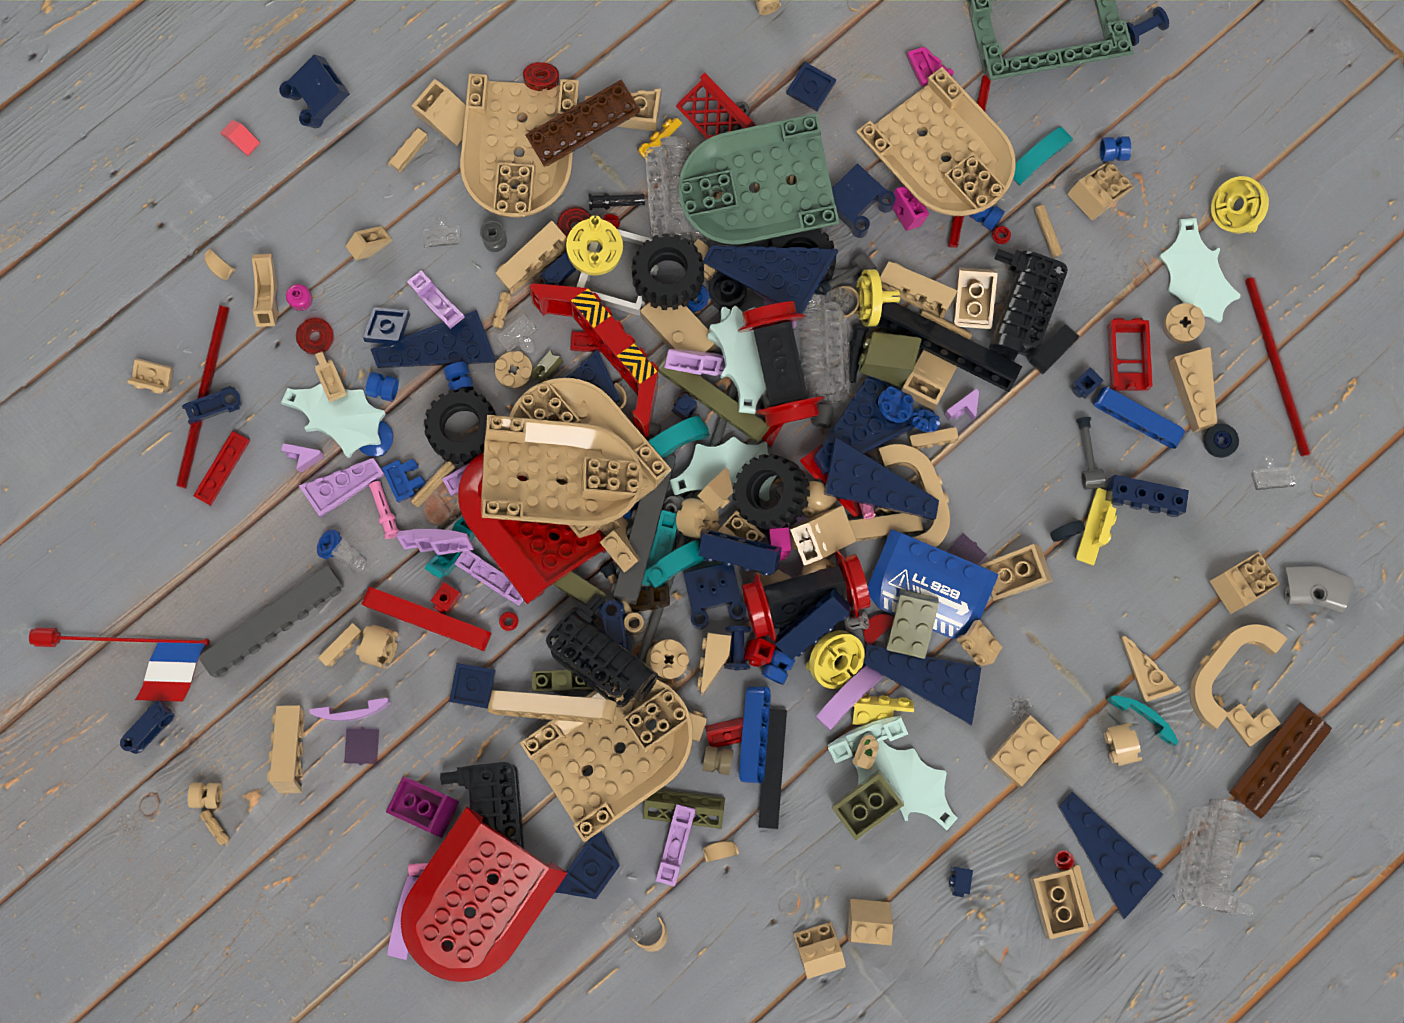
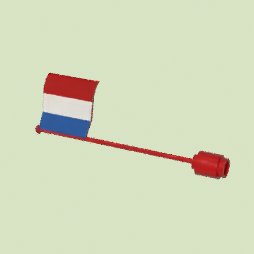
M43 627L31 629L29 633V643L35 647H56L61 640L158 643L149 661L143 686L135 699L144 701L183 702L191 687L195 668L199 660L198 656L201 655L204 647L210 644L207 638L205 640L61 636L57 628Z

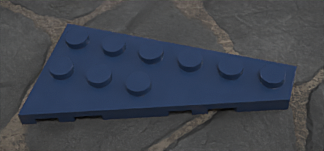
M477 310L464 314L465 317L451 329L444 323H440L403 337L400 345L383 344L370 349L377 368L450 365L456 362H466L467 364L496 363V359Z

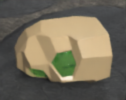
M867 735L861 739L852 762L859 767L869 770L872 769L879 749L878 741L873 735Z

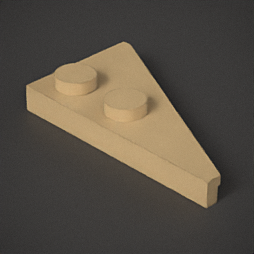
M1126 636L1121 637L1144 703L1181 691L1180 687L1176 686L1167 677L1168 675L1161 671L1146 654L1144 655L1132 640Z

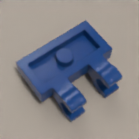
M414 459L404 464L397 460L382 468L398 503L414 496V489L421 488L426 484L422 476L409 481L406 473L419 468Z

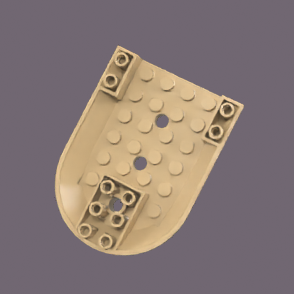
M943 67L928 77L927 86L876 124H873L870 120L856 131L860 138L921 204L941 214L966 216L982 212L996 204L1006 194L1013 181L1016 160L1010 140ZM920 130H925L927 132V135L919 136L917 132ZM949 156L951 160L949 162H943L941 160V157Z
M469 74L460 169L462 180L468 193L481 207L491 213L504 217H526L547 209L562 195L571 176L573 152L544 167L525 134L576 106L579 80L561 79L560 85H536L489 81L488 75ZM522 115L528 117L527 121L523 123L519 122L518 118ZM517 150L525 152L522 157H516L514 154ZM519 184L517 189H512L513 185Z
M557 378L544 381L526 391L518 399L509 417L594 425L620 437L631 447L641 465L642 488L636 502L653 491L671 471L667 463L604 391L589 382L574 378ZM563 479L557 480V483L560 485L567 484ZM607 524L599 526L569 525V527L581 538L596 533Z
M487 415L481 496L482 518L576 526H599L621 518L636 503L642 488L641 465L631 447L614 433L588 424ZM525 476L528 480L520 481L517 477ZM563 479L567 484L560 485L557 483V480Z
M657 680L649 694L641 702L633 697L624 707H616L612 724L552 720L520 742L528 757L536 763L575 825L573 826L583 842H586L666 786L680 773L691 752L693 727L689 711L680 696L668 685ZM593 691L585 697L605 699L596 691ZM623 695L619 698H616V702H618L619 700H624ZM651 720H656V728L649 730L648 723ZM618 743H624L626 746L625 751L621 754H618L615 750ZM587 765H591L593 768V773L590 776L583 774V769Z

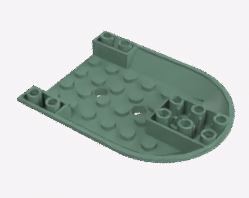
M817 113L722 133L701 143L686 160L679 179L681 207L691 225L702 235L713 241L723 244L740 245L839 224ZM795 176L797 182L794 185H789L786 182L787 177ZM752 184L760 186V190L757 193H752L749 190ZM717 191L723 193L720 199H715L713 194Z

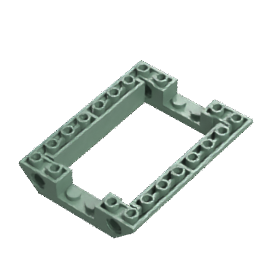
M967 0L982 69L990 81L1134 54L1126 20H1120L1116 1L1094 0L1105 41L1007 58L1003 62L1001 42H996L990 18L992 11L991 1L997 0Z

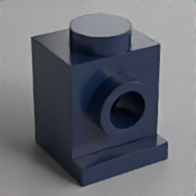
M1090 367L1072 384L1074 388L1072 391L1078 398L1083 397L1086 399L1104 380Z
M684 394L682 397L679 396L674 402V408L671 412L682 420H686L698 408L697 401L687 394Z
M951 866L950 870L954 871V874L950 875L949 887H952V895L964 897V894H970L973 870Z

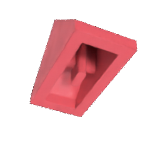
M234 120L220 133L247 156L260 144L241 123Z

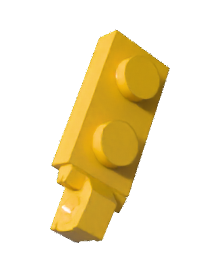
M678 118L667 119L662 124L663 128L659 132H654L649 137L650 141L648 143H642L637 152L646 159L655 149L662 145L682 122Z

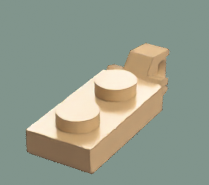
M323 352L315 354L319 362L315 366V370L329 402L347 396L331 359L326 361Z

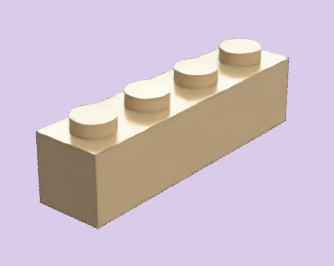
M419 128L414 130L411 137L406 139L404 145L397 150L396 155L391 157L389 162L391 167L401 173L429 139L427 134Z
M954 427L911 435L908 439L911 447L921 450L923 447L928 449L934 445L943 446L945 445L944 443L954 444L959 437L957 428Z
M352 623L318 659L325 666L332 667L336 660L341 658L345 651L350 649L354 645L353 643L362 637L363 632Z

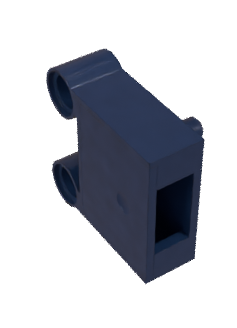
M315 54L288 81L281 83L279 88L282 97L295 101L301 98L304 99L310 110L305 109L301 111L299 121L303 126L315 129L321 127L323 120L350 95L326 59Z
M858 163L832 187L838 218L851 229L852 234L857 238L866 236L870 225L868 218L861 216L876 201L878 202L877 207L881 212H890L896 200L893 192L886 190ZM888 199L891 203L884 204L882 200ZM862 224L865 229L860 230L856 225Z
M721 564L683 573L692 611L691 624L695 629L702 630L708 625V615L703 610L730 605L729 616L732 620L741 621L745 618L746 607L741 600L734 566ZM740 607L743 610V614L735 616L732 613V609ZM698 615H702L705 618V622L701 625L696 624L694 621Z

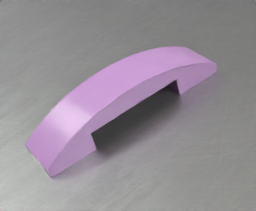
M422 270L407 281L421 300L448 328L451 329L465 317L435 287Z
M463 551L455 562L456 566L518 606L521 605L523 598L504 573L471 551Z
M865 666L836 693L816 716V719L831 731L844 718V715L883 676Z
M391 699L368 700V709L333 714V708L322 707L309 709V713L331 721H354L367 718L382 711L391 704Z
M676 804L656 878L657 882L675 887L696 809Z
M408 876L393 923L388 956L404 960L408 959L409 952L401 932V912L405 899L417 881V877Z

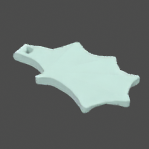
M1180 219L1179 233L1175 243L1159 256V259L1166 265L1170 274L1168 293L1176 296L1182 301V304L1189 303L1199 307L1204 317L1210 318L1219 324L1223 319L1225 308L1231 302L1238 300L1241 295L1225 279L1219 267L1217 258L1220 248L1211 251L1201 240L1197 219ZM1186 226H1192V230H1186Z
M734 306L726 320L718 324H711L709 330L720 345L725 361V369L720 378L730 377L737 388L739 396L738 412L755 414L756 404L767 390L754 331L738 332V329L744 325L743 312L737 306ZM744 402H751V406L744 405Z
M321 383L311 389L292 390L287 388L281 404L303 412L310 420L309 424L304 427L306 432L320 431L337 442L347 458H350L362 446L381 444L378 429L380 421L386 414L384 410L376 409L368 403L363 390L345 389L347 396L329 402ZM292 396H295L294 402L290 401Z
M732 437L724 444L716 447L697 444L689 467L680 476L670 480L674 495H680L689 491H702L725 468L729 470L733 488V483H736L738 479L736 475L738 472L741 473L743 471L741 467L745 463L749 465L750 459L754 457L759 459V455L762 454L769 456L767 442L758 445H747ZM778 475L768 478L763 483L759 492V499L765 502L770 499V487ZM683 481L685 488L680 489L678 482Z
M882 740L878 742L879 749L871 770L854 764L858 772V785L879 769L882 771L904 801V806L899 809L904 821H908V815L912 812L921 813L934 819L947 831L958 819L952 813L945 798L946 771L936 770L927 766L920 760L915 749L896 750L889 747ZM873 751L868 753L867 756H872ZM946 813L949 817L943 822L940 817Z

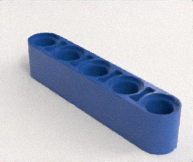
M1102 387L1093 404L1099 410L1169 448L1176 449L1185 434V430L1179 425L1107 387Z
M748 686L746 690L739 767L741 782L760 784L764 780L771 701L769 687Z

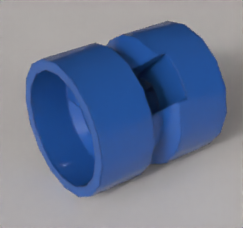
M1129 136L1117 137L1116 140L1113 137L1101 138L1100 158L1102 162H1111L1115 158L1117 161L1130 160L1131 140Z
M991 206L982 212L970 215V217L977 222L982 221L983 226L992 231L1005 211L998 206Z
M456 362L443 369L446 380L450 381L448 383L449 390L454 389L455 392H459V388H465L467 392L474 390L472 378L468 376L470 372L466 362Z
M371 372L367 379L365 394L374 398L380 396L382 400L393 402L397 395L399 379L391 376L384 378L383 374Z
M774 649L771 662L764 666L761 675L784 685L788 677L787 671L792 669L795 659L791 660L785 653Z

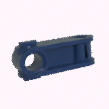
M567 251L540 276V279L546 285L561 286L577 270L569 261Z
M229 386L220 389V392L183 404L182 409H185L189 418L188 424H193L228 411L231 413L239 410L240 406H242L240 394L236 391L235 387ZM233 395L236 401L229 404L225 401V397Z
M609 600L598 608L599 616L603 618L605 633L628 650L622 616L625 615L624 604L620 603V601ZM609 606H615L617 613L609 616L606 613V609Z
M162 701L154 702L123 735L120 740L121 748L134 754L141 753L172 722L175 714Z

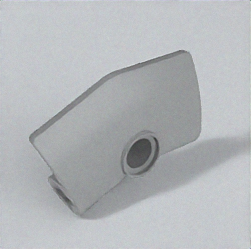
M1318 566L1285 568L1289 585L1285 589V601L1287 604H1318L1339 613L1345 611L1352 590V578ZM1314 591H1317L1319 593V599H1316L1314 597Z

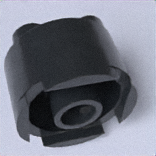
M720 272L713 276L709 285V297L715 308L721 311L722 307L732 310L734 306L740 308L745 303L746 286Z

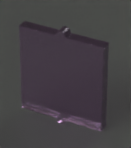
M964 533L946 551L976 565L987 555L977 546L976 542H972Z
M361 727V729H346L344 763L359 764L360 766L363 764H377L379 729H365L364 727Z

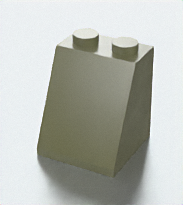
M873 332L870 338H866L864 341L863 349H865V352L859 358L858 364L861 365L859 372L902 387L914 370L921 338Z

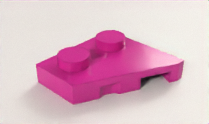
M926 47L909 51L906 55L921 87L928 85V77L941 67L951 76L954 74L951 68L948 70L942 65V61L938 57L933 56Z

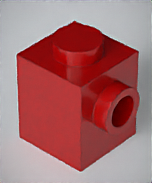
M443 582L431 599V602L435 604L433 608L441 614L444 611L450 614L462 594Z
M761 638L750 640L744 653V660L754 667L769 664L776 645Z

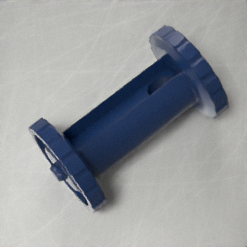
M1159 6L1154 8L1152 12L1153 17L1136 26L1130 22L1126 23L1132 46L1139 44L1140 35L1157 26L1163 31L1169 28V19L1163 8Z
M740 625L726 626L725 631L732 633L731 663L724 664V669L735 671L749 670L750 665L744 663V633L751 632V627Z

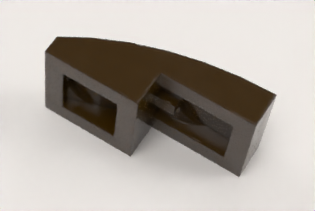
M669 586L650 587V590L640 591L637 604H632V611H647L670 606Z

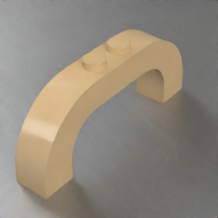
M894 444L879 448L877 455L882 466L887 469L895 466L910 468L917 475L922 490L939 500L937 517L935 520H932L931 528L924 534L912 537L937 548L947 535L950 526V511L947 504L949 503L947 493L942 491L941 485L943 483L940 475L936 474L927 456L914 447Z
M1255 624L1238 628L1227 634L1221 641L1217 640L1211 647L1212 653L1209 656H1204L1200 661L1201 667L1195 673L1190 686L1191 704L1201 722L1211 730L1218 729L1229 713L1215 702L1212 695V685L1219 673L1243 644H1254L1267 654L1273 655L1278 652L1288 638L1271 627Z

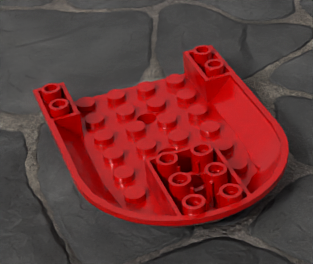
M484 452L476 456L463 472L458 488V503L464 521L526 604L541 596L546 588L600 552H603V554L607 552L600 543L606 537L601 530L579 538L569 525L482 518L481 496ZM525 476L517 477L520 481L528 480ZM549 533H556L559 539L556 541L551 540Z
M467 806L411 888L401 912L402 937L412 958L430 974L455 982L482 979L500 969L515 952L568 873L553 862H550L549 865L483 823V817ZM494 873L498 876L499 880L496 883H491L488 881L487 876ZM473 907L476 910V914L468 916L465 913V909ZM450 940L453 944L448 947L444 944V941Z

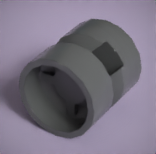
M490 220L482 225L480 235L485 248L491 252H498L504 249L507 244V237L502 224L495 220Z

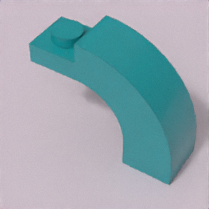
M695 416L671 426L648 442L661 458H665L685 444L695 440H705L710 434L707 425L699 416Z
M462 516L454 524L452 531L467 534L472 542L475 535ZM462 552L443 555L436 554L426 564L425 570L440 579L445 575L448 576L456 567L455 562Z
M701 539L676 549L645 571L655 588H658L683 570L692 566H698L705 561L704 557L698 556Z

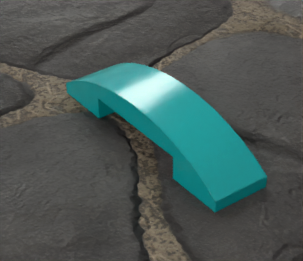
M1062 126L1051 132L1016 162L1013 180L1020 186L1053 155L1071 143L1073 138Z
M666 510L661 511L646 570L672 552L678 529L676 513ZM645 573L642 584L654 587Z
M1112 695L1107 698L1106 701L1122 712L1130 707L1157 726L1159 730L1155 735L1170 746L1178 744L1179 741L1169 724L1147 705L1123 696Z

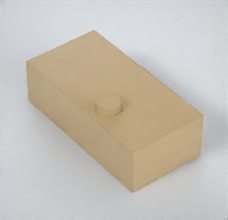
M649 302L640 310L642 320L669 349L712 353L718 348L715 343L707 339L710 331L687 306L682 307L680 305L677 310H673L672 307L667 308V310H661L660 306L657 308L651 307V302Z

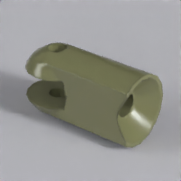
M550 350L532 372L533 379H538L539 383L547 381L564 361L559 356H555Z

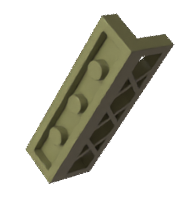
M660 789L645 800L643 819L672 822L673 815H670L668 812L675 810L676 804L696 809L695 813L699 817L693 818L692 825L722 829L725 798ZM648 808H657L659 812L650 813L648 812ZM710 815L719 816V821H710L707 817Z

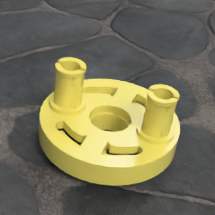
M1246 176L1234 177L1224 182L1214 194L1211 213L1216 224L1230 233L1256 232L1258 225L1263 221L1268 211L1269 197L1264 186L1258 181ZM1239 198H1243V207L1238 211H1234V203Z
M591 216L590 219L579 222L570 231L566 243L567 256L571 264L584 274L593 276L606 274L613 270L621 260L623 253L622 237L611 223L602 220L599 216H596V218ZM592 242H597L601 245L602 250L599 253L596 252V254L594 252L590 253L587 249L588 245Z
M876 269L863 270L856 283V287H859V311H857V316L865 327L877 326L881 317L882 304L885 302L898 303L900 297L892 296L900 295L899 290L883 291L878 271Z
M842 630L833 631L817 642L812 650L810 659L806 663V669L811 672L812 677L822 686L829 689L842 688L862 669L865 658L864 647L861 641L851 633ZM842 655L840 663L835 666V660Z

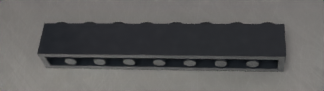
M885 302L882 306L881 317L877 327L893 335L921 338L919 348L1010 392L1021 371V365L895 302Z

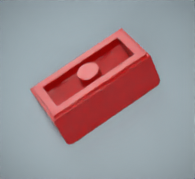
M743 717L705 726L709 745L719 748L742 742Z

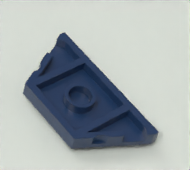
M602 831L589 839L567 870V875L555 893L592 899L598 898L620 866Z

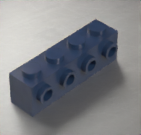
M1114 475L1108 479L1105 500L1111 501V504L1116 506H1123L1125 504L1130 505L1131 509L1141 510L1144 508L1149 509L1148 512L1158 514L1164 512L1169 517H1179V515L1186 513L1189 490Z
M707 529L702 533L698 556L704 557V560L721 561L726 566H741V569L747 571L757 570L760 571V574L769 576L778 570L782 547Z
M833 588L776 636L775 645L791 660L796 656L800 657L809 645L816 644L820 640V636L825 632H831L836 623L844 621L849 616L850 604Z

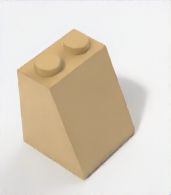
M850 899L847 940L850 942L892 946L893 920L890 902Z

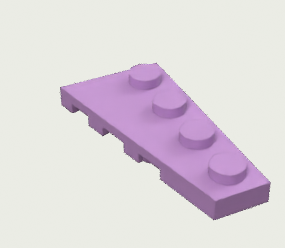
M372 458L350 466L348 469L334 472L332 475L315 479L313 482L299 485L317 514L323 517L385 474L375 459Z

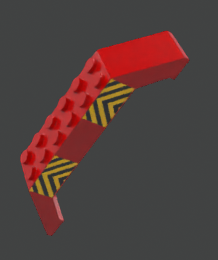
M531 284L529 288L532 303L543 316L554 314L573 317L635 392L638 399L636 410L632 412L633 425L645 439H648L658 391L659 370L656 364L646 358L645 351L635 345L632 335L625 333L619 320L615 321L610 309L607 306L604 307L600 303L601 299L595 292L592 293L589 288Z

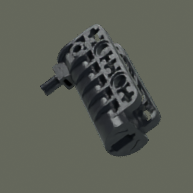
M998 249L994 259L1010 265L1008 270L1014 272V280L989 344V349L1014 361L1018 354L1027 357L1033 355L1041 344L1068 268L1065 263L1036 252L1016 250L1012 254ZM1060 267L1063 273L1059 274L1054 269ZM1038 317H1040V321H1039V322H1035L1036 319H1037ZM1024 346L1030 347L1032 349H1030L1027 352L1025 351L1026 348Z
M595 594L586 605L580 603L578 607L572 608L546 637L547 646L551 650L552 657L605 699L616 702V698L623 695L624 700L616 702V707H624L633 697L641 702L655 685L658 673L595 626L594 621L597 619L595 612L605 601L599 594ZM551 639H557V641L552 645Z
M508 762L457 767V771L440 773L441 785L458 783V786H465V789H469L470 809L483 817V823L511 841H517L516 844L525 849L519 776L515 765ZM507 768L511 769L510 773L504 775V771H507ZM511 786L513 793L510 797H507L505 790ZM505 801H514V803L506 804ZM514 809V813L507 815V811ZM507 820H515L516 823H507ZM513 826L516 829V834L511 838L508 830Z

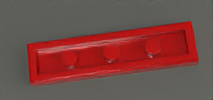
M234 431L231 432L193 496L210 506L213 504L250 440Z

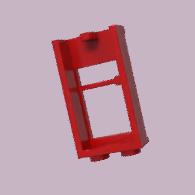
M1115 318L1107 325L1110 389L1114 391H1148L1153 386L1149 320H1143V318H1133L1132 320ZM1116 333H1140L1142 360L1117 359ZM1121 363H1142V373H1118L1117 365Z

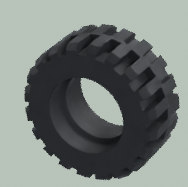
M821 228L770 238L766 248L802 247L807 249H833L834 243L829 241V236L826 232L822 234L820 233ZM836 257L833 260L831 266L829 267L827 273L825 274L822 282L829 281L832 279L836 265Z
M663 234V237L660 238L657 235L652 237V241L646 240L643 243V248L639 247L636 255L633 257V266H631L633 285L638 296H642V301L646 304L651 302V307L657 308L660 306L661 310H667V308L672 307L673 310H677L680 305L682 307L687 306L688 300L694 301L697 298V293H700L704 283L703 257L694 244L690 245V240L686 238L681 240L680 236L675 234L674 237H669V234ZM662 261H675L685 268L686 274L676 283L662 284L651 277L650 271L656 264Z
M459 388V392H455L454 389L448 390L449 394L444 396L442 393L438 396L440 399L437 402L435 400L432 401L430 404L432 408L427 409L425 413L427 419H424V427L426 429L424 432L433 450L444 460H450L454 464L463 462L465 465L484 452L487 415H497L491 403L482 394L478 395L474 390L467 392L465 388ZM460 411L474 413L478 417L480 424L475 436L465 442H453L447 438L444 428L447 420L453 414Z
M762 454L759 455V459L756 457L750 459V464L745 463L741 467L743 471L737 473V482L733 483L735 493L732 494L733 500L737 501L734 506L737 511H740L739 515L747 520L748 523L765 530L787 528L788 523L791 525L797 522L796 518L798 516L802 517L804 514L802 510L809 503L806 501L807 497H810V490L807 489L809 481L804 478L806 476L804 471L796 463L776 454H770L769 456ZM778 475L781 477L784 486L782 498L773 508L764 510L759 501L761 486L768 478Z

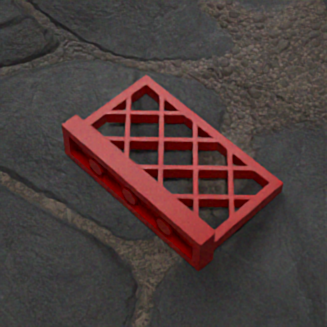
M706 73L700 77L701 81L676 105L681 113L706 139L719 135L720 126L729 125V132L732 131V125H741L743 129L756 126ZM704 87L706 89V97L697 98V92ZM705 101V110H696L697 102ZM709 101L718 102L717 110H709ZM687 102H693V111H685L682 107ZM717 113V122L708 123V114ZM721 113L730 114L729 122H720ZM696 114H705L704 123H696ZM716 126V135H708L707 127Z

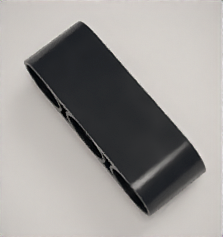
M1065 324L1032 357L1029 363L1043 375L1080 336Z

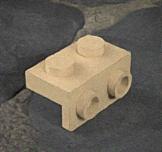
M138 358L134 359L132 378L128 379L127 383L137 389L147 388L151 389L153 393L162 394L171 387L174 367Z
M980 620L974 621L967 633L957 638V641L978 666L994 663L1002 649L1000 643Z

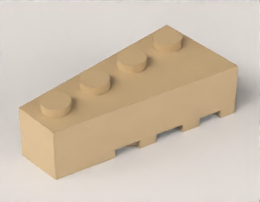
M661 88L654 89V91L645 92V90H641L637 93H630L640 112L617 127L656 132L662 98Z
M551 221L510 260L498 267L497 272H495L497 279L512 295L567 251L566 236Z
M889 261L880 276L883 290H899L900 295L896 297H900V299L921 310H926L944 319L958 291L906 269L896 262L892 263Z
M1211 347L1175 356L1169 362V366L1192 432L1196 433L1209 429L1217 423Z
M300 705L276 706V713H273L272 717L273 724H275L274 731L271 732L273 749L269 752L271 770L267 772V780L278 793H302V786L299 785V776H303V768H301L299 757L303 756V744L300 738L304 737V711Z

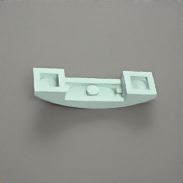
M901 716L889 717L865 724L831 742L828 745V749L834 762L838 763L853 757V752L857 751L861 739L867 735H873L878 742L887 738L893 741L908 735ZM867 740L864 744H869L870 740Z

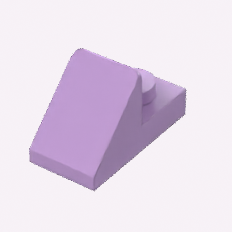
M975 389L949 408L944 414L948 421L952 418L958 419L964 414L963 410L974 421L977 414L979 391Z
M284 443L282 445L281 451L287 458L298 460L296 469L300 473L324 458V454L320 450Z

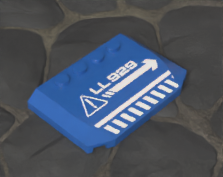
M891 529L867 586L870 598L875 605L891 614H894L900 589L938 597L939 607L932 631L953 639L965 635L972 623L981 619L999 574Z

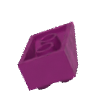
M403 776L386 813L443 838L459 801Z

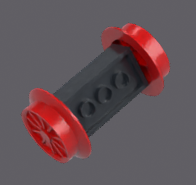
M795 301L766 305L743 312L744 325L738 329V332L754 331L770 406H774L755 411L756 414L765 416L767 427L820 415L817 403L824 396L806 399L808 394L792 322L803 319L806 315L797 313Z
M836 551L837 566L765 586H762L758 573H755L753 582L742 585L743 596L755 637L759 638L768 635L773 641H776L774 629L790 625L833 588L850 604V613L854 619H857L859 610L868 608L871 605L867 582L857 555L853 554L844 557L839 551Z

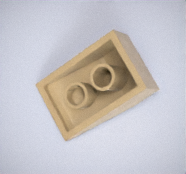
M958 268L956 288L958 291L955 302L954 325L958 327L992 329L998 274L996 270Z
M1037 544L1029 545L981 564V567L999 574L991 592L994 601L1053 582L1041 546Z

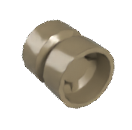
M706 746L702 771L713 773L717 770L719 774L730 775L734 750L722 749L718 751L717 747Z

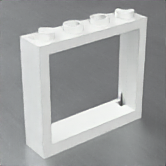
M617 229L623 241L643 246L646 240L652 241L651 238ZM592 242L588 251L590 253L594 252V254L596 252L599 253L601 245L597 242ZM657 264L650 271L651 277H656L659 268ZM581 272L577 287L587 288L591 275ZM595 292L601 299L600 303L602 305L640 316V310L647 305L642 301V296H638L637 302L632 303Z

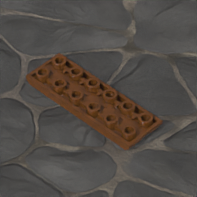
M621 79L525 134L543 166L546 167L636 116L640 109Z
M1299 702L1229 791V794L1261 819L1327 737L1332 727Z

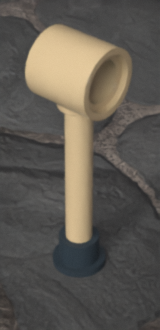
M614 564L605 566L600 570L605 578L609 580L611 586L614 581L617 582L616 572L613 568ZM620 601V603L624 604L626 614L624 625L626 630L632 635L642 633L645 628L642 616L638 613H633L629 603ZM634 619L640 621V625L637 628L629 626L630 622Z

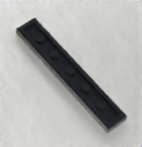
M770 709L765 775L761 785L758 828L778 829L787 710Z

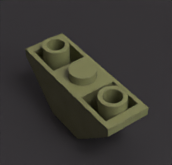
M569 670L532 672L533 692H574L592 689Z

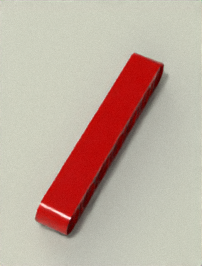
M369 586L361 605L481 651L486 650L492 635L491 632Z

